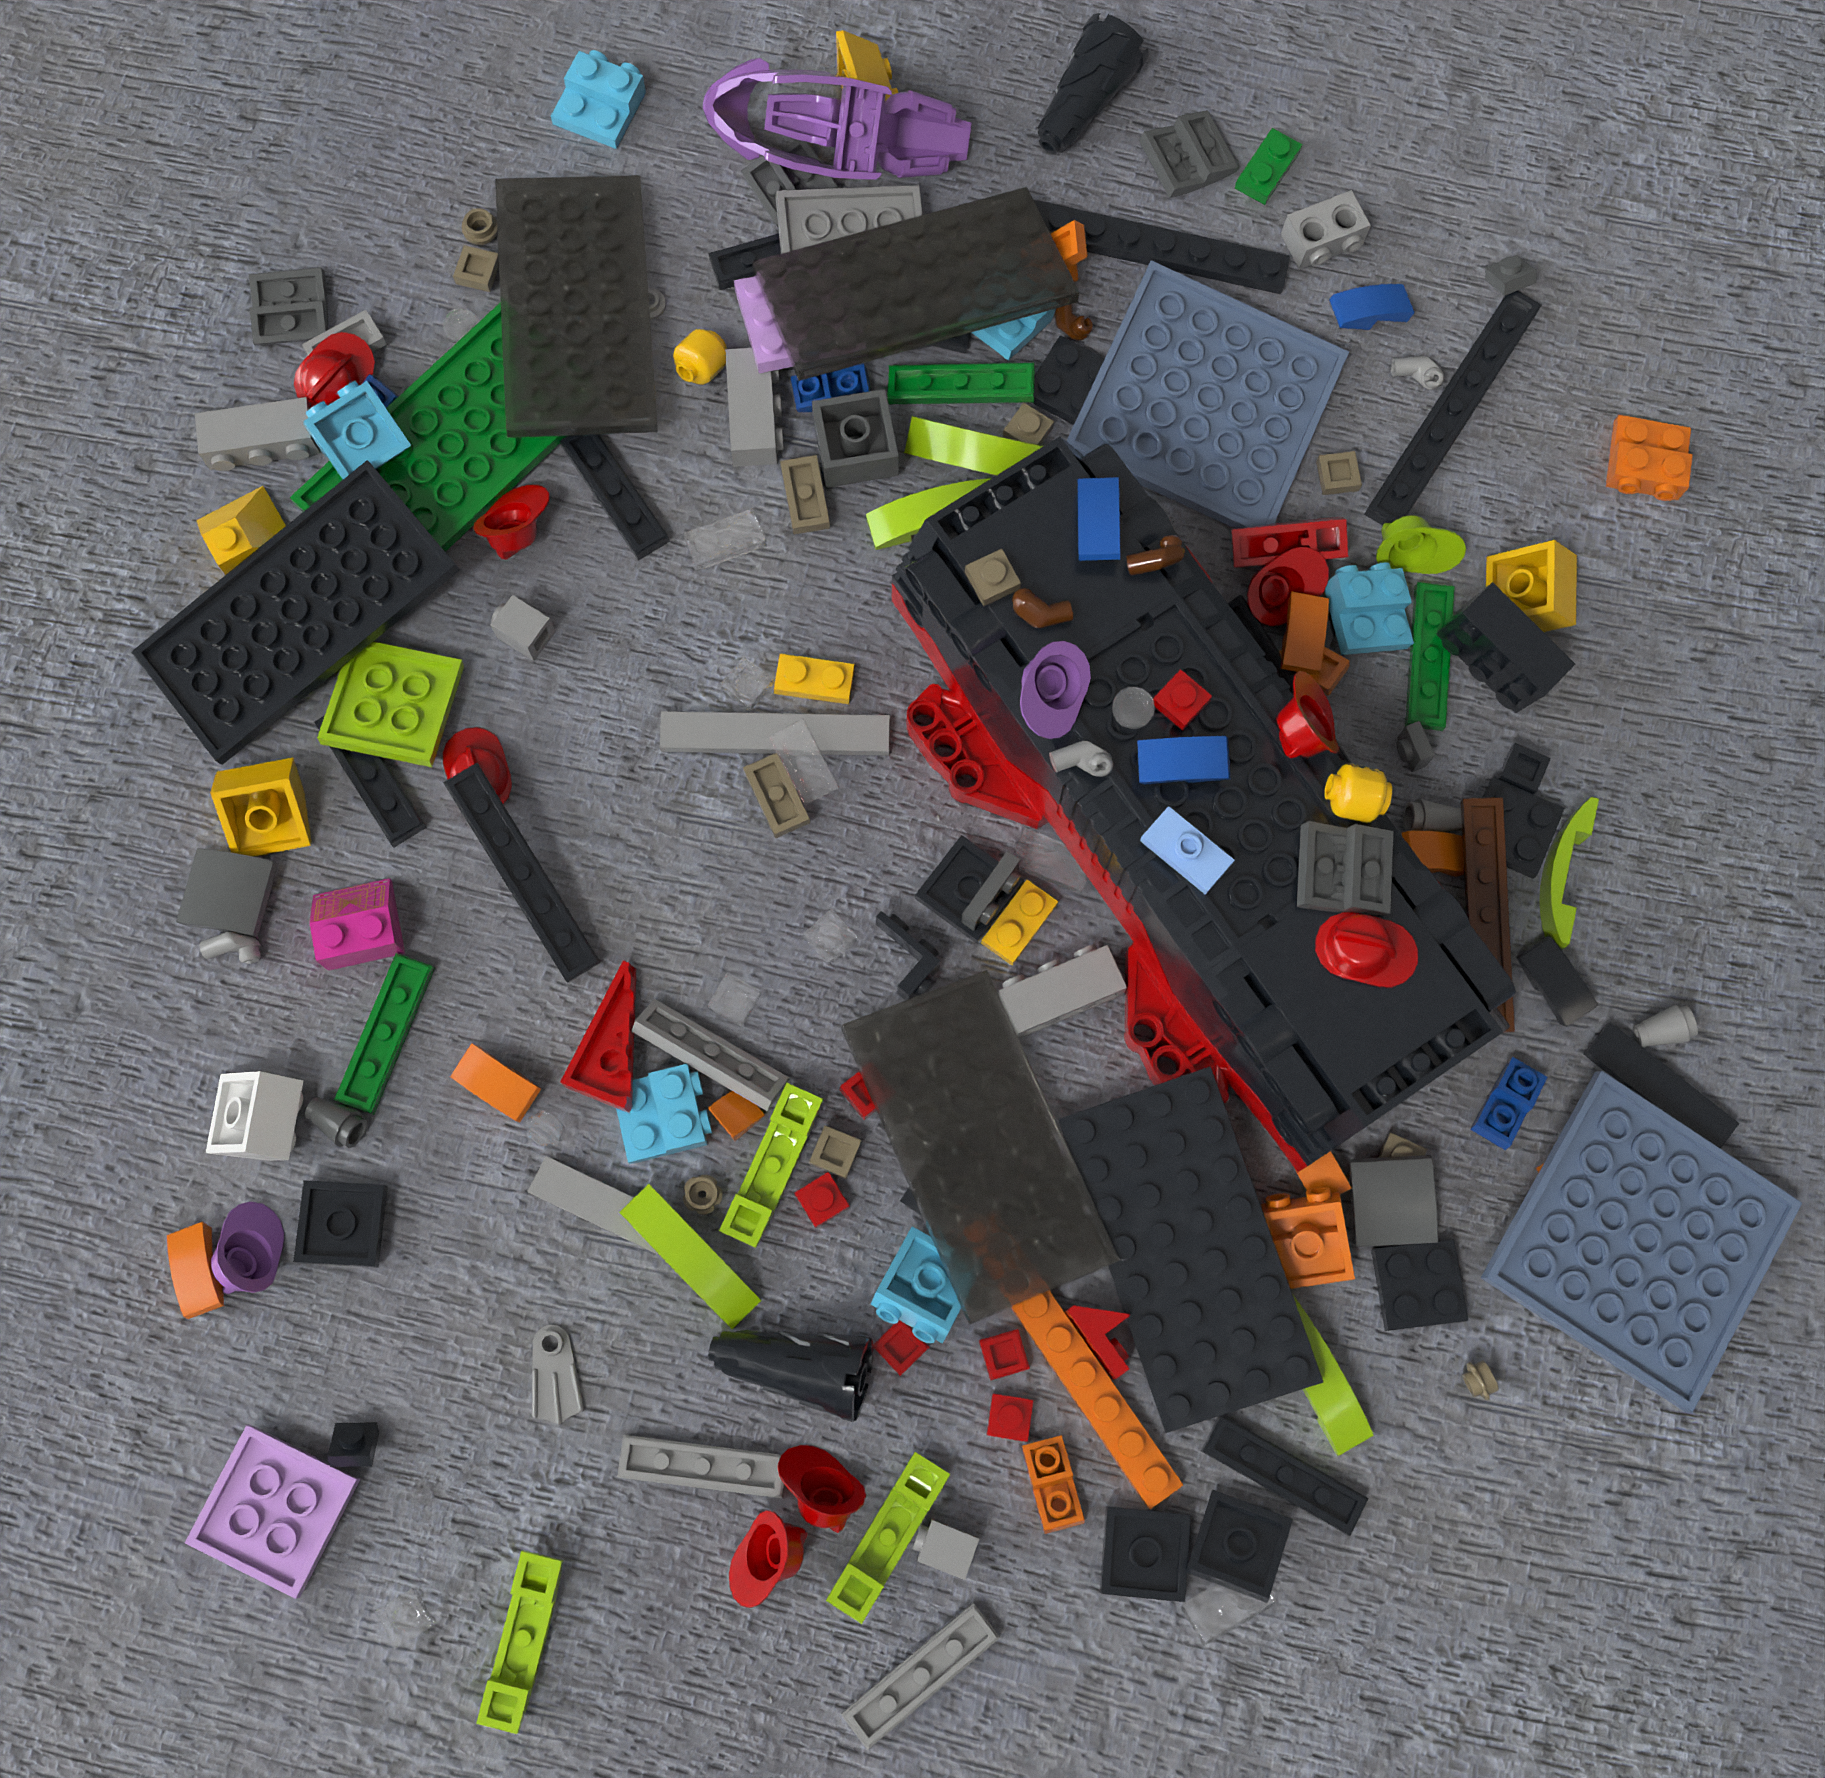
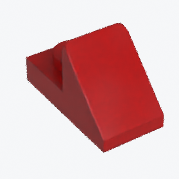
M1075 1305L1065 1311L1071 1323L1112 1380L1117 1379L1129 1370V1367L1124 1362L1129 1358L1127 1352L1115 1337L1109 1341L1105 1334L1128 1318L1130 1314Z

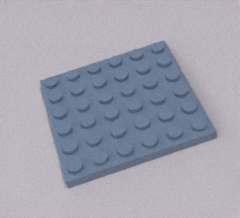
M1151 260L1068 436L1067 442L1074 449L1081 452L1083 456L1104 443L1110 445L1140 485L1235 529L1274 524L1349 351Z
M1598 1071L1593 1074L1484 1270L1481 1279L1682 1411L1693 1413L1802 1202L1605 1072Z

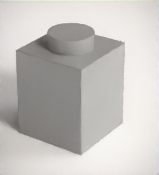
M513 595L506 604L502 603L497 607L490 624L497 639L532 661H535L555 633L549 617Z
M931 1518L928 1527L920 1525L912 1549L919 1551L917 1562L965 1580L980 1538Z

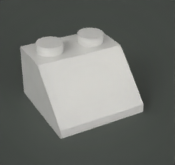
M261 1071L221 1074L206 1153L268 1161L289 1160L290 1152L293 1150L296 1142L294 1129L297 1113L303 1104V1094L301 1092L303 1080Z

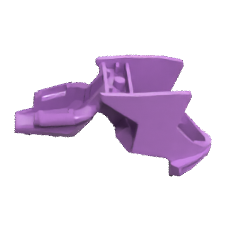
M755 58L734 67L713 83L707 90L703 100V110L708 123L727 145L747 160L759 158L761 154L767 161L794 170L834 178L876 180L882 174L881 172H876L877 161L883 170L897 175L898 178L941 175L943 172H947L949 161L967 159L972 123L956 118V108L952 107L951 104L912 90L892 94L887 86L843 77L826 71L802 69L769 70V63L761 58ZM759 81H773L772 84L810 82L843 85L841 99L816 94L777 93L768 94L764 130L805 142L835 147L833 166L821 164L817 159L767 146L754 138L748 122L747 106L750 94ZM886 94L891 95V96L885 101V95H886Z

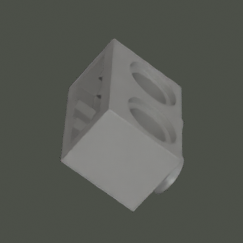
M1350 190L1288 214L1281 236L1300 270L1310 265L1313 267L1320 266L1331 257L1343 252L1351 254L1363 246L1371 225L1353 191ZM1306 237L1313 238L1316 241H1310Z

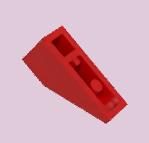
M1342 516L1231 529L1234 568L1267 565L1282 553L1294 547L1311 548L1318 551L1325 559L1348 557L1346 518Z

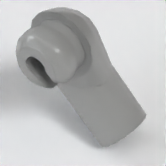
M1428 357L1393 358L1391 361V374L1393 377L1412 376L1427 389H1436L1444 382L1443 371Z
M1081 741L1049 752L1055 772L1077 766L1094 776L1103 777L1108 775L1113 769L1111 755L1089 741Z
M231 931L203 940L199 945L200 952L206 959H211L227 952H238L239 961L246 964L256 963L261 958L259 951L261 944L255 937Z

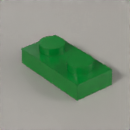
M1272 128L1238 177L1235 189L1265 205L1300 154L1303 144Z

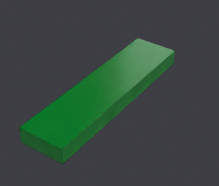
M1035 363L889 365L887 392L889 405L1034 402Z
M1417 582L1414 587L1411 631L1414 644L1410 646L1405 726L1420 721L1423 729L1443 731L1446 728L1450 653L1443 647L1442 640L1436 633L1453 617L1455 586Z
M397 953L395 954L337 1091L335 1101L372 1115L375 1114L435 970L433 966Z

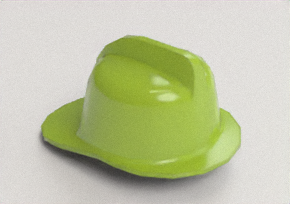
M1409 515L1394 520L1392 523L1383 524L1381 529L1383 539L1377 549L1376 560L1378 564L1390 563L1391 569L1403 568L1404 572L1438 574L1452 569L1461 562L1465 556L1466 545L1463 538L1457 533L1445 529L1432 528L1420 516Z

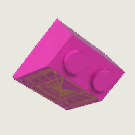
M391 878L313 895L309 924L315 959L326 970L329 971L392 957L396 953L400 955L405 954Z

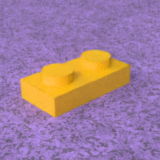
M780 654L774 694L849 704L855 665Z
M1026 880L983 937L981 944L1013 966L1056 908L1059 901L1029 880Z

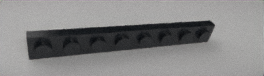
M1015 195L1010 196L1003 223V234L1039 241L1071 221L1076 220L1084 225L1086 249L1089 253L1149 265L1152 260L1176 272L1276 294L1282 293L1290 260L1289 255Z

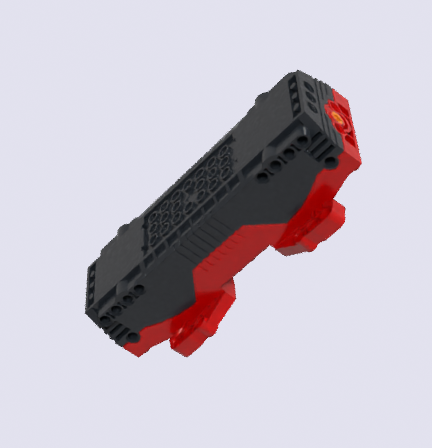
M1059 436L926 518L908 548L910 551L901 559L903 562L898 564L896 568L897 573L892 575L893 604L910 626L949 688L947 690L941 688L938 684H930L909 705L907 709L906 730L929 765L949 783V792L956 801L973 805L1034 829H1039L1049 822L1133 940L1132 945L1128 947L1125 953V984L1127 989L1125 991L1124 1041L1132 1052L1140 1055L1154 1086L1211 1066L1224 1104L1229 1099L1228 1086L1230 1085L1272 1136L1298 1173L1506 1031L1510 1025L1497 1007L1515 995V986L1508 974L1472 928L1460 904L1442 887L1429 869L1420 861L1386 814L1378 815L1375 820L1366 823L1342 818L1332 812L1330 800L1325 798L1324 793L1328 777L1331 774L1336 775L1339 769L1347 763L1345 759H1340L1338 756L1339 751L1335 754L1327 749L1312 757L1300 755L1295 758H1289L1285 755L1279 738L1280 729L1276 718L1281 710L1291 701L1294 694L1292 695L1289 691L1290 686L1285 679H1280L1277 675L1278 670L1273 663L1265 659L1266 654L1213 585L1210 576L1182 541L1181 547L1185 549V553L1179 563L1153 572L1130 575L1127 566V555L1161 548L1159 542L1163 537L1168 535L1178 536V534L1175 532L1162 507L1148 496L1110 445L1104 443L1083 456L1081 452L1074 449L1072 445ZM1119 477L1120 560L1079 561L1078 479ZM1003 549L1021 582L1020 589H1030L1047 605L1069 600L1073 612V620L1043 628H1035L1015 613L1012 602L1015 592L983 606L965 573V565ZM1066 641L1076 645L1085 654L1090 665L1091 679L1071 730L1060 738L1047 739L1034 733L1022 716L1020 706L1021 680L1024 669L1035 658L1041 648L1051 642ZM1180 669L1212 695L1210 702L1183 731L1151 704L1153 698ZM919 715H927L933 719V722L928 726H920L914 722V719ZM1202 736L1228 737L1230 779L1194 783L1186 781L1155 784L1139 783L1138 740ZM1081 741H1089L1111 755L1113 769L1108 775L1103 777L1094 776L1077 766L1055 772L1049 752ZM940 745H948L955 752L951 756L942 757L935 752V749ZM962 775H969L975 779L976 784L972 787L964 788L957 783L956 779ZM1168 806L1235 860L1206 895L1140 841L1144 833ZM1312 821L1344 828L1358 824L1393 831L1390 914L1370 916L1392 921L1404 927L1413 937L1418 948V964L1413 975L1404 983L1391 988L1376 987L1336 976L1320 963L1316 954L1315 938L1321 925L1330 917L1340 913L1297 907L1300 830L1302 824ZM1138 1025L1148 1026L1153 1032V1040L1149 1042L1138 1040L1134 1034V1027ZM1159 1043L1162 1047H1159L1150 1057L1148 1053ZM1161 1057L1172 1059L1176 1065V1073L1172 1075L1163 1074L1157 1067V1059Z

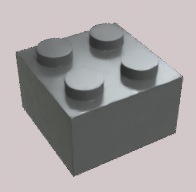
M885 389L812 401L813 423L826 488L899 476V455Z

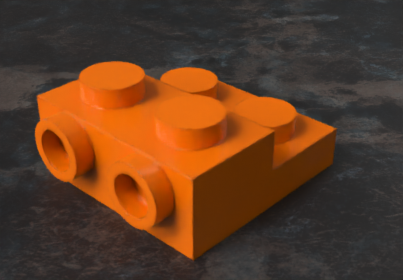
M1618 415L1613 424L1606 487L1618 489L1619 492L1624 494L1642 493L1652 495L1662 501L1679 500L1689 488L1693 454H1688L1691 428Z
M1316 1187L1306 1191L1307 1197L1290 1199V1195L1287 1193H1277L1265 1198L1266 1203L1261 1204L1291 1289L1355 1279L1339 1192L1331 1193L1329 1187Z

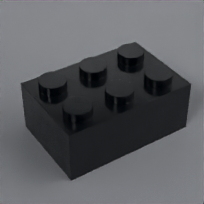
M1493 582L1469 600L1436 633L1442 640L1443 647L1452 655L1458 656L1468 666L1469 672L1475 679L1484 682L1496 693V699L1502 706L1512 709L1515 713L1544 697L1575 665Z

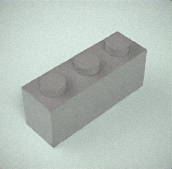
M752 348L725 349L733 467L777 464L776 451L784 450L782 428H775L774 417H781L780 394H773L772 384L779 383V370L759 373Z
M307 397L195 413L198 454L209 470L229 471L235 466L248 464L264 466L272 461L282 459L303 460L308 458L309 455L320 454V448L303 425V421L308 419L305 412L312 408Z
M1095 944L1089 945L1075 952V959L1061 964L1059 959L1053 960L1039 967V974L1025 979L1024 974H1021L1002 983L1004 988L999 990L997 999L1015 1040L1123 996L1127 986L1108 945L1097 949Z

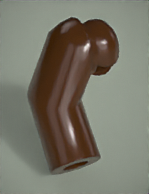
M1068 292L1056 294L1055 300L1058 304L1055 310V324L1057 328L1073 340L1086 339L1093 330L1092 321L1088 317L1085 319L1083 315L1077 317L1073 314L1072 294Z
M1168 535L1160 540L1161 548L1127 555V566L1130 575L1153 572L1179 563L1185 553V549L1181 547V538L1176 535Z
M1027 588L1017 590L1012 597L1015 613L1035 628H1043L1073 620V612L1069 600L1047 605Z

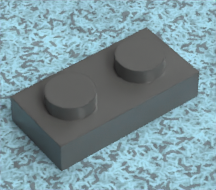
M1009 851L1005 853L963 912L961 923L975 931L980 922L985 925L990 922L999 908V905L995 903L1002 891L1009 894L1021 877V874L1017 872L1021 859Z

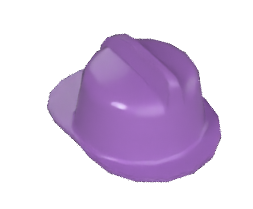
M1066 641L1051 642L1041 648L1035 658L1024 669L1021 680V712L1028 727L1038 736L1047 739L1060 738L1071 730L1076 721L1091 679L1088 660L1076 645Z
M246 1202L239 1204L228 1213L224 1221L217 1248L211 1258L212 1272L217 1281L223 1286V1293L231 1294L235 1291L255 1293L264 1291L275 1279L283 1248L284 1231L281 1221L274 1211L261 1203Z

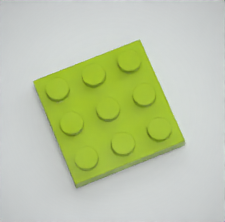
M372 642L341 667L317 737L321 745L433 767L464 669L463 661L461 659Z

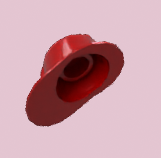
M345 332L331 334L315 347L295 372L294 388L297 397H307L312 407L322 401H325L327 406L340 398L337 394L340 389L353 381L361 385L369 374L373 375L375 361L372 350L363 339L355 334Z
M540 485L517 487L499 498L474 523L473 529L476 534L486 537L490 546L496 550L501 559L508 560L518 551L532 545L537 535L536 518L548 505L550 494L545 487Z
M1294 547L1258 570L1251 578L1247 592L1248 606L1252 615L1263 624L1269 626L1282 625L1287 622L1288 600L1291 592L1320 597L1327 586L1329 569L1325 558L1318 551L1311 548Z
M1299 671L1294 675L1293 680L1294 697L1276 718L1280 729L1279 738L1284 753L1289 758H1295L1300 755L1312 757L1327 749L1336 754L1339 751V747L1335 738L1334 718L1329 701L1315 679L1306 672Z
M478 727L465 728L455 733L448 740L443 751V766L447 780L478 763L504 804L509 798L512 780L504 750L498 738L490 731Z
M1342 912L1330 917L1323 923L1315 938L1316 954L1320 963L1330 973L1344 979L1376 987L1391 988L1404 983L1411 977L1418 964V948L1410 933L1404 927L1378 917L1357 912Z
M798 1445L787 1449L781 1455L777 1465L778 1474L784 1485L797 1498L802 1518L815 1527L830 1528L836 1533L841 1532L851 1513L856 1512L864 1505L866 1499L864 1486L835 1457L815 1446Z
M766 1510L757 1516L750 1530L738 1546L730 1565V1589L733 1598L741 1606L752 1608L760 1605L769 1596L778 1582L789 1579L797 1574L803 1562V1545L807 1538L806 1530L783 1522L777 1513Z

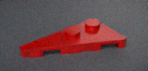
M622 961L560 1083L570 1090L630 1113L633 1098L635 1033L632 1032V1028L635 1022L637 969L629 962Z

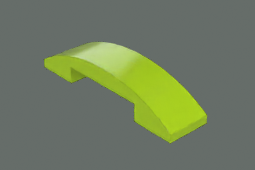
M912 416L904 453L998 475L1043 446Z
M991 478L963 481L931 488L897 499L867 513L866 519L875 550L911 542V535L918 533L926 518Z
M1594 797L1589 798L1563 824L1549 849L1542 872L1539 897L1544 936L1551 937L1561 950L1570 944L1577 907L1562 904L1573 845H1580L1592 835L1599 801L1598 798Z
M786 1082L770 1117L771 1122L738 1194H735L720 1227V1232L757 1248L803 1151L822 1105V1098Z
M650 1184L619 1212L731 1329L762 1301Z
M1293 1295L1324 1380L1323 1383L1302 1390L1318 1416L1316 1420L1336 1455L1340 1456L1374 1435L1353 1390L1334 1356L1305 1310Z
M914 1452L827 1597L826 1601L860 1624L863 1623L922 1520L949 1478L950 1474L917 1452Z
M526 1550L521 1551L510 1592L512 1594L493 1671L491 1677L487 1680L476 1724L514 1734L519 1733L546 1643L560 1583L563 1560Z

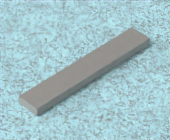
M661 711L660 751L775 754L778 752L779 754L889 756L890 715Z

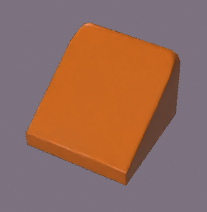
M730 1091L708 1107L709 1112L734 1141L765 1117V1114L756 1104L734 1091Z

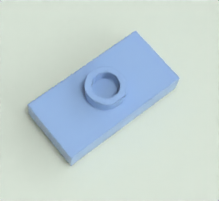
M1169 806L1140 839L1144 845L1205 895L1235 861Z

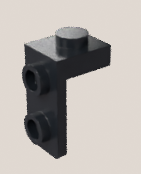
M880 911L876 916V925L919 961L898 984L897 994L908 1003L916 996L922 999L936 983L932 977L940 969L941 961L937 958L939 952L928 941L921 939L918 942L907 932L910 928L897 915L891 914L888 917L884 912Z

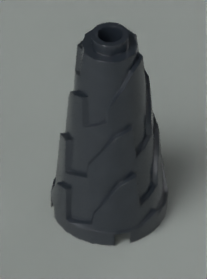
M1101 13L1093 14L1082 28L1083 33L1071 54L1066 71L1057 86L1055 96L1038 126L1039 144L1047 152L1056 154L1057 151L1063 152L1068 146L1071 147L1088 124L1107 106L1116 93L1125 87L1133 75L1140 72L1149 56L1148 47L1143 52L1139 49L1144 40L1124 21L1109 14L1103 22L1098 21Z
M750 1330L722 1331L720 1337L714 1336L712 1338L708 1359L709 1361H714L715 1369L721 1370L728 1376L761 1386L764 1391L797 1400L799 1404L854 1422L858 1419L866 1398L869 1384L865 1383L867 1372L871 1373L874 1349L872 1338L865 1336L824 1332L811 1335L787 1331H778V1334Z

